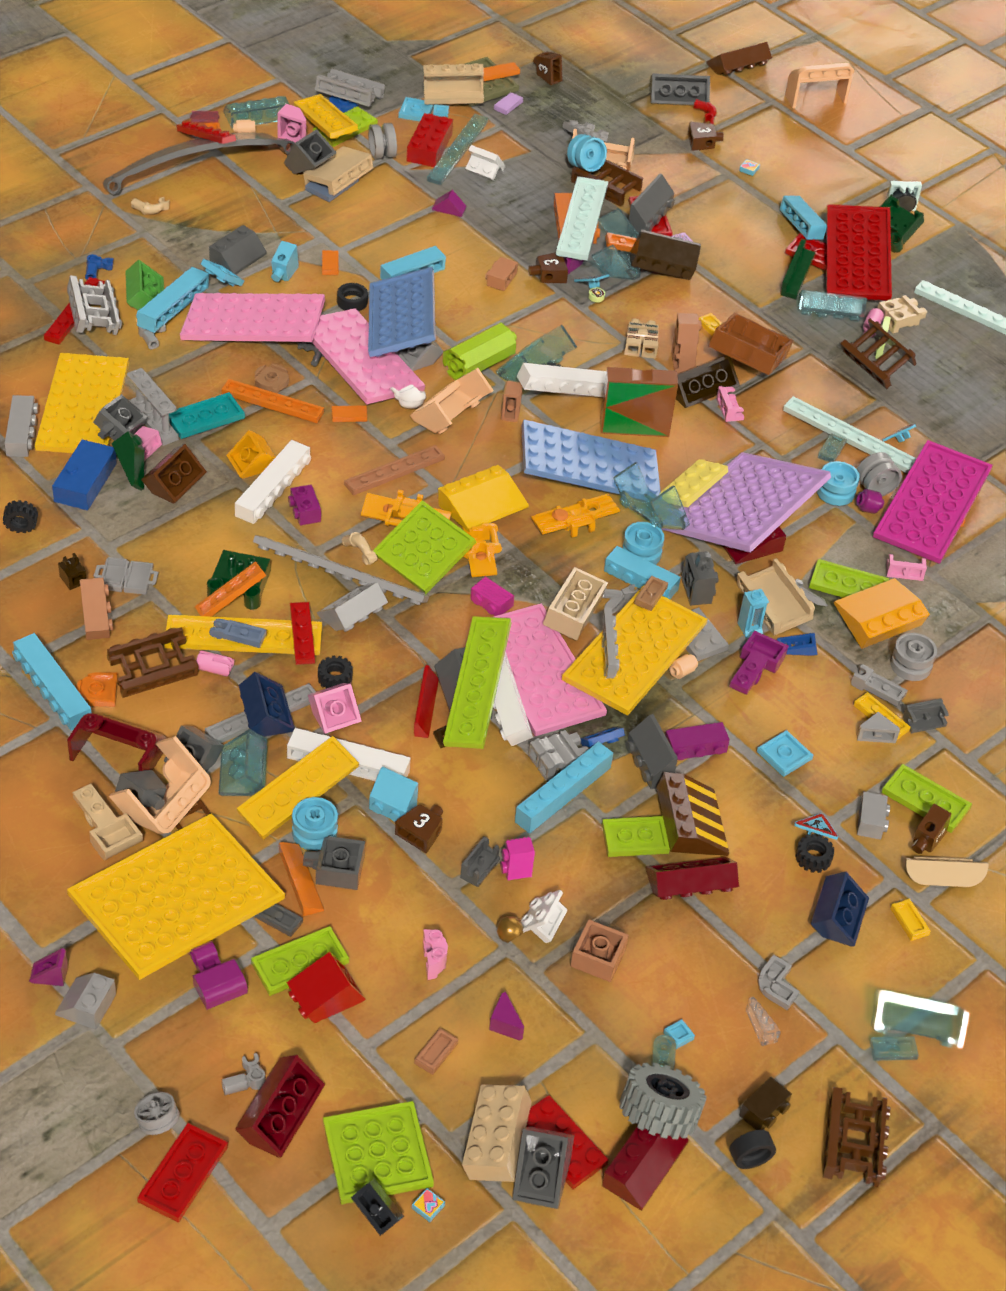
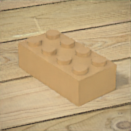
M574 567L548 608L543 625L569 638L578 640L602 600L608 582Z
M481 1085L462 1163L469 1180L514 1182L522 1132L526 1128L532 1102L525 1086Z

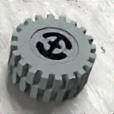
M643 1063L642 1066L636 1065L635 1068L630 1070L619 1101V1107L623 1109L622 1114L629 1116L628 1121L632 1124L637 1123L639 1129L644 1130L646 1128L650 1130L649 1134L652 1135L658 1133L662 1138H667L670 1135L672 1139H678L679 1135L682 1138H686L688 1134L691 1136L696 1129L705 1105L706 1095H704V1089L699 1088L700 1084L697 1081L692 1082V1077L688 1074L684 1076L681 1074L682 1071L678 1069L676 1071L671 1070V1066L664 1065V1067H660L658 1063H653L652 1066L648 1063Z

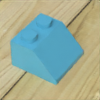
M382 767L369 797V809L395 822L417 806L418 783Z

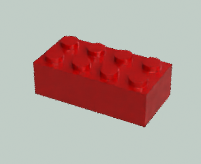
M424 113L407 145L406 162L436 168L452 136L453 119Z

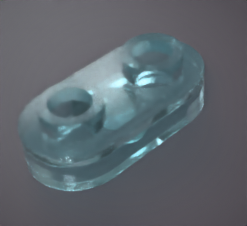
M659 1035L655 1038L652 1051V1065L653 1063H658L660 1067L667 1065L671 1066V1070H674L676 1042L671 1036Z

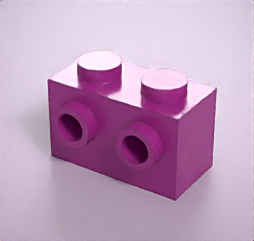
M312 484L290 488L288 503L290 507L293 506L294 519L298 520L299 525L321 522V507Z

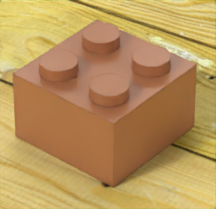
M588 920L573 950L570 967L611 982L626 951L629 935Z

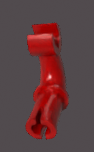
M696 99L694 109L703 110L707 113L704 117V123L710 121V124H714V118L717 114L716 107L711 102Z

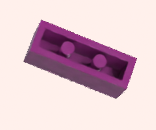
M723 722L666 730L665 734L678 760L727 753L730 741Z

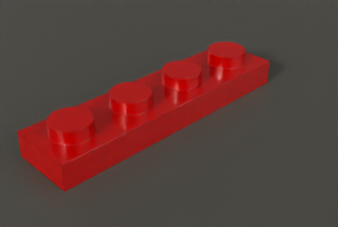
M309 602L290 603L295 665L315 664Z

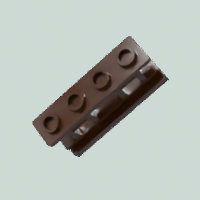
M182 627L170 628L166 632L160 634L153 633L146 638L133 639L129 643L123 645L116 644L107 649V659L110 661V665L121 664L125 676L118 677V685L120 686L123 698L198 675L199 666L197 661L194 660V656L183 657L179 648L180 645L186 643ZM171 643L173 650L164 652L162 645ZM158 652L162 664L146 669L142 657ZM134 654L136 661L127 664L124 656ZM177 658L179 665L170 668L168 660ZM140 669L142 676L132 679L130 671Z
M833 1087L829 1099L823 1178L832 1179L833 1175H837V1178L842 1179L846 1169L866 1173L865 1184L873 1182V1187H878L880 1181L885 1180L887 1167L883 1166V1160H886L888 1154V1146H884L885 1140L888 1139L889 1126H886V1120H889L891 1107L887 1106V1098L883 1097L880 1101L877 1097H873L870 1106L850 1102L851 1092L843 1094V1088ZM841 1103H843L844 1113L855 1114L854 1119L844 1117L842 1125H840ZM878 1110L877 1132H875L876 1123L864 1121V1116L874 1118ZM848 1129L868 1133V1146L847 1142ZM838 1143H840L839 1152L852 1154L851 1159L841 1157L839 1164L836 1165ZM875 1149V1168L873 1172V1163L861 1161V1156L871 1158Z

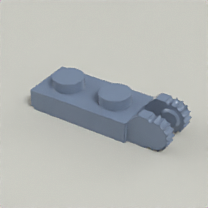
M216 619L213 623L215 627L209 630L210 635L214 638H223L260 648L266 636V630L263 628L224 619Z

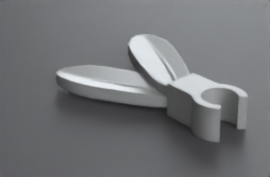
M629 585L622 590L606 589L603 598L611 599L605 604V607L612 608L613 611L623 599L633 597L638 592V590L634 591L635 585Z

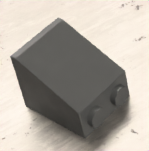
M316 129L294 143L284 163L293 174L314 169L336 155L337 152Z

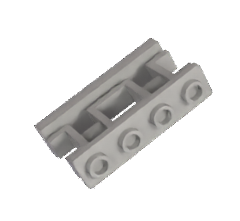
M331 69L327 77L323 75L317 76L315 90L369 107L375 97L383 98L385 84Z
M70 276L67 292L76 332L83 333L84 328H87V331H91L92 326L106 327L107 332L111 333L112 330L113 335H117L118 329H121L122 322L119 319V309L116 308V297L113 296L114 288L111 287L110 280H106L105 284L99 281L98 286L84 285L83 279H79L78 282L77 276ZM88 304L101 305V308L89 307Z

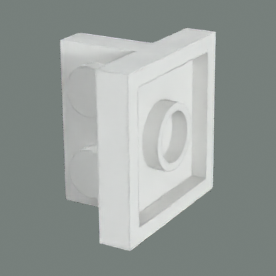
M473 145L470 146L468 151L471 153V157L465 169L494 181L498 170L503 171L505 164L497 154Z

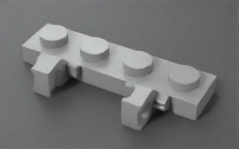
M576 120L563 122V128L572 133L574 129H577V135L586 134L597 137L603 142L608 141L609 132L604 130L595 132V125L592 123L578 124Z
M604 607L602 618V647H604L605 652L604 676L606 678H614L619 671V659H616V656H618V644H615L617 641V630L613 629L616 626V616H612V608Z

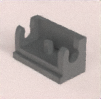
M942 698L906 705L902 718L910 726L909 731L912 734L946 727L947 721L944 716H949Z
M483 837L462 863L460 878L479 887L500 860L498 845H495L493 849L490 848L489 839Z

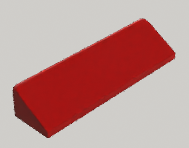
M429 665L424 667L414 722L415 737L429 738L439 679Z

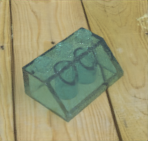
M248 729L224 745L221 751L219 794L221 796H252L265 787L267 739Z

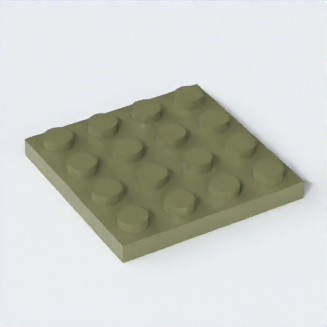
M488 57L465 63L483 64V68L496 66ZM510 77L483 82L484 102L519 91V85ZM467 103V104H468L469 106H474V105L479 104V103Z

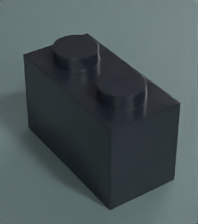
M376 1179L367 1183L351 1197L380 1236L404 1217Z

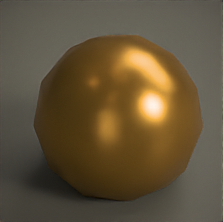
M507 916L499 921L496 932L503 942L509 943L523 933L524 927L517 917Z

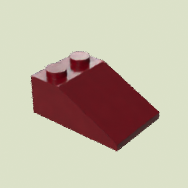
M778 526L751 552L722 546L736 565L782 552L786 534Z

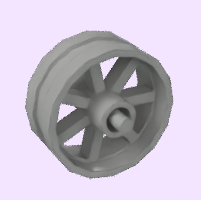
M164 1092L153 1093L139 1101L134 1110V1115L141 1131L149 1135L168 1131L176 1124L180 1114L173 1096Z

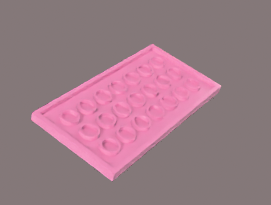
M195 293L181 330L180 338L181 340L312 342L324 306L325 295Z
M356 308L320 316L312 343L366 404L395 398L394 393L390 390L391 387L400 391L406 386L413 385L419 391H424L425 384L396 352L385 353L379 357L369 356V323Z
M542 603L494 616L495 618H511L512 624L506 654L530 728L535 737L606 716L607 709L601 701L562 680L563 673L576 659L561 634L543 625L547 611Z

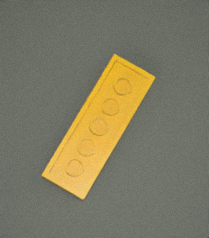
M322 94L294 101V106L300 108L303 115L330 139H337L339 136L350 135L358 131V125Z
M332 736L237 807V812L264 840L292 818L293 809L299 802L307 798H319L357 769L359 762Z

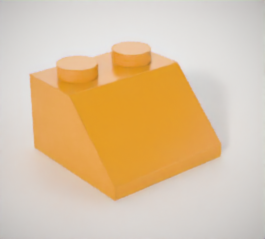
M248 430L226 455L242 479L262 473L276 458L264 437L251 430Z

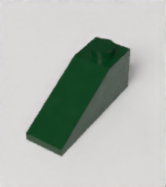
M127 431L111 444L131 486L142 491L144 489V483L141 480L144 477L143 442L137 434L134 435Z

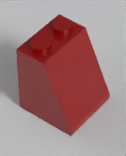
M330 951L286 982L290 988L288 994L295 1003L298 1001L301 1006L298 1008L300 1014L305 1020L309 1018L314 1023L366 1000L346 967Z

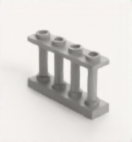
M142 368L127 373V378L136 388V397L129 401L148 417L145 425L148 428L159 431L163 446L179 440L178 433L169 424V413L176 411V406Z

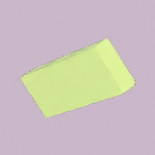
M887 316L884 317L882 324L886 332H888L891 317ZM885 343L876 350V359L883 355Z

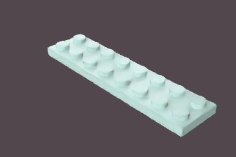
M577 177L557 246V256L588 261L608 181Z

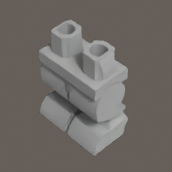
M563 730L560 734H554L549 738L544 737V739L537 738L530 742L528 756L535 766L538 767L546 782H548L555 776L557 768L565 769L585 753L588 747L578 748L577 746L581 743L578 733L568 734L566 730Z

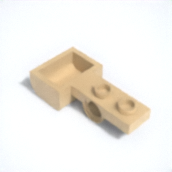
M92 784L72 792L74 800L84 811L89 825L96 827L89 831L90 842L103 860L143 841L142 833L127 813L116 817Z

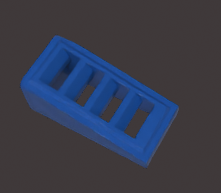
M815 633L777 638V641L788 645L787 655H818Z

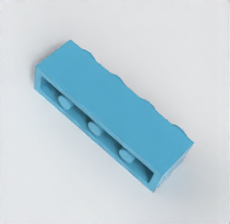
M783 196L780 211L806 239H823L827 231V224L800 196Z
M436 246L382 264L380 267V278L383 280L428 267H433L434 273L445 269L446 256Z
M616 546L605 560L604 572L626 583L634 584L639 589L645 586L651 576L668 582V588L662 595L668 599H671L679 589L680 576L619 546Z

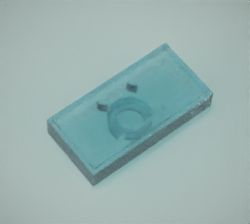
M831 433L820 450L818 458L827 462L836 461L846 445L847 439Z
M871 1037L870 1044L874 1061L918 1059L919 1055L915 1037Z

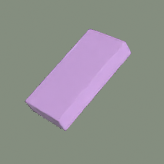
M511 92L494 105V110L507 115L523 103V97Z

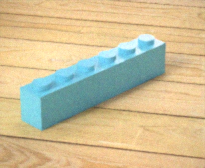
M194 267L185 271L183 275L137 311V326L155 333L192 302L195 293H202L208 288L209 273Z
M35 633L14 641V651H12L14 659L17 662L20 661L25 674L31 676L33 685L39 687L44 699H48L53 712L59 714L61 723L67 725L71 731L74 730L80 719L85 714L91 713L90 706Z
M597 742L516 807L515 823L529 834L607 772L612 765L613 752L600 742Z

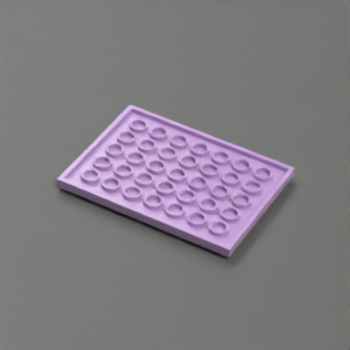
M741 452L727 465L729 472L688 508L680 506L661 523V529L751 552L831 478L830 471Z

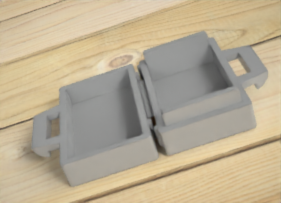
M108 557L105 565L96 566L94 578L103 577L104 584H108L109 591L122 592L124 588L125 593L146 595L149 584H152V586L156 584L159 572L153 570V563L131 561L129 563L127 559ZM101 568H102V569H103L102 575H99L100 570H101Z

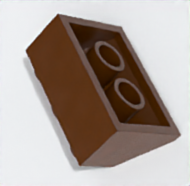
M183 444L174 448L141 480L152 494L174 504L207 471L188 446Z

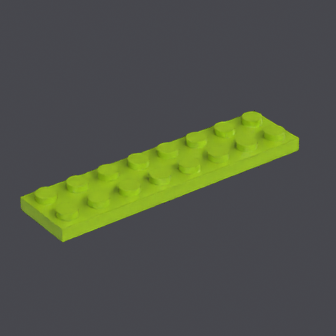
M473 616L445 731L444 746L484 749L511 629V618Z

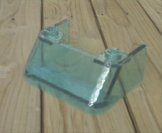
M619 208L598 218V222L605 229L606 234L608 232L637 238L639 235ZM614 245L591 256L604 275L609 274V277L630 280L640 277L641 268L631 266L630 252L617 250Z
M560 325L528 344L500 366L496 372L499 377L506 381L519 382L517 374L523 363L542 365L543 363L547 364V362H550L552 364L554 362L558 364L564 359L562 356L574 350L577 346L564 326Z
M637 462L613 477L621 496L620 501L622 505L651 522L654 527L684 530L690 526L674 485L656 496L648 490Z
M875 989L871 1027L879 1033L887 1034L888 1030H897L935 1038L940 1041L942 1046L953 1047V1044H955L957 1047L963 1048L969 1012L961 1006Z

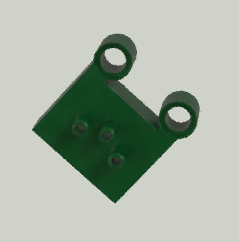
M891 194L880 207H890L891 252L898 253L903 249V245L924 223V213L915 210L913 214L900 207L899 200Z
M223 550L212 578L207 581V597L256 561L266 576L242 595H244V606L247 609L254 610L259 608L261 605V595L271 572L270 559Z

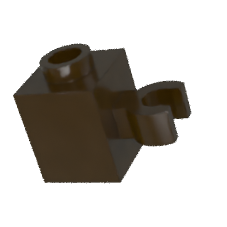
M75 553L72 554V558L67 559L65 556L63 561L58 563L59 576L69 590L79 587L80 580L86 579V570L79 562V558Z

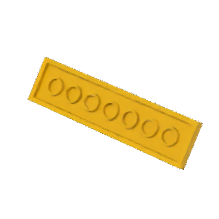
M168 615L166 631L170 628L182 627L183 635L186 637V643L180 645V649L294 654L291 620ZM216 619H224L263 628L266 630V636L260 648L223 638H214L210 635L209 630L215 627L213 623ZM311 621L315 655H320L322 622ZM171 643L164 644V648L173 649Z

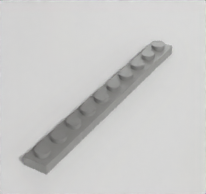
M255 535L253 542L259 544L258 548L269 551V548L275 550L277 555L284 557L286 554L290 555L294 561L301 563L302 560L309 562L308 566L317 569L319 566L324 567L325 572L334 575L336 572L341 573L342 578L351 581L355 578L359 580L361 585L378 582L382 592L391 591L393 596L401 599L404 596L408 597L410 602L420 605L421 602H428L429 595L263 536Z

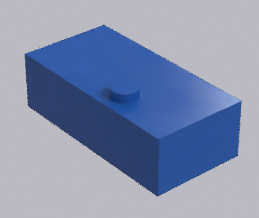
M82 439L52 485L54 502L89 510L117 464L114 448Z

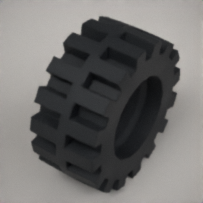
M14 500L12 503L9 502L4 509L3 524L6 525L7 529L10 528L12 532L14 530L16 533L31 532V530L35 529L37 523V508L33 507L31 503L28 504L27 501L22 502L18 500L16 502Z
M334 655L332 658L328 656L325 660H321V664L319 663L318 682L319 684L321 683V687H326L327 689L342 683L351 684L353 667L351 662H348V659H342V656L335 658ZM336 671L342 674L334 676L330 675L329 673Z
M808 834L805 838L802 837L798 843L795 855L796 861L799 862L800 867H805L804 870H811V873L815 871L821 873L822 870L826 871L833 860V844L828 842V838L825 837L823 839L822 835L816 836V834H812L809 836ZM808 851H818L822 856H813Z

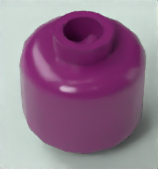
M865 489L858 494L856 504L861 511L875 514L883 508L884 499H882L880 492Z

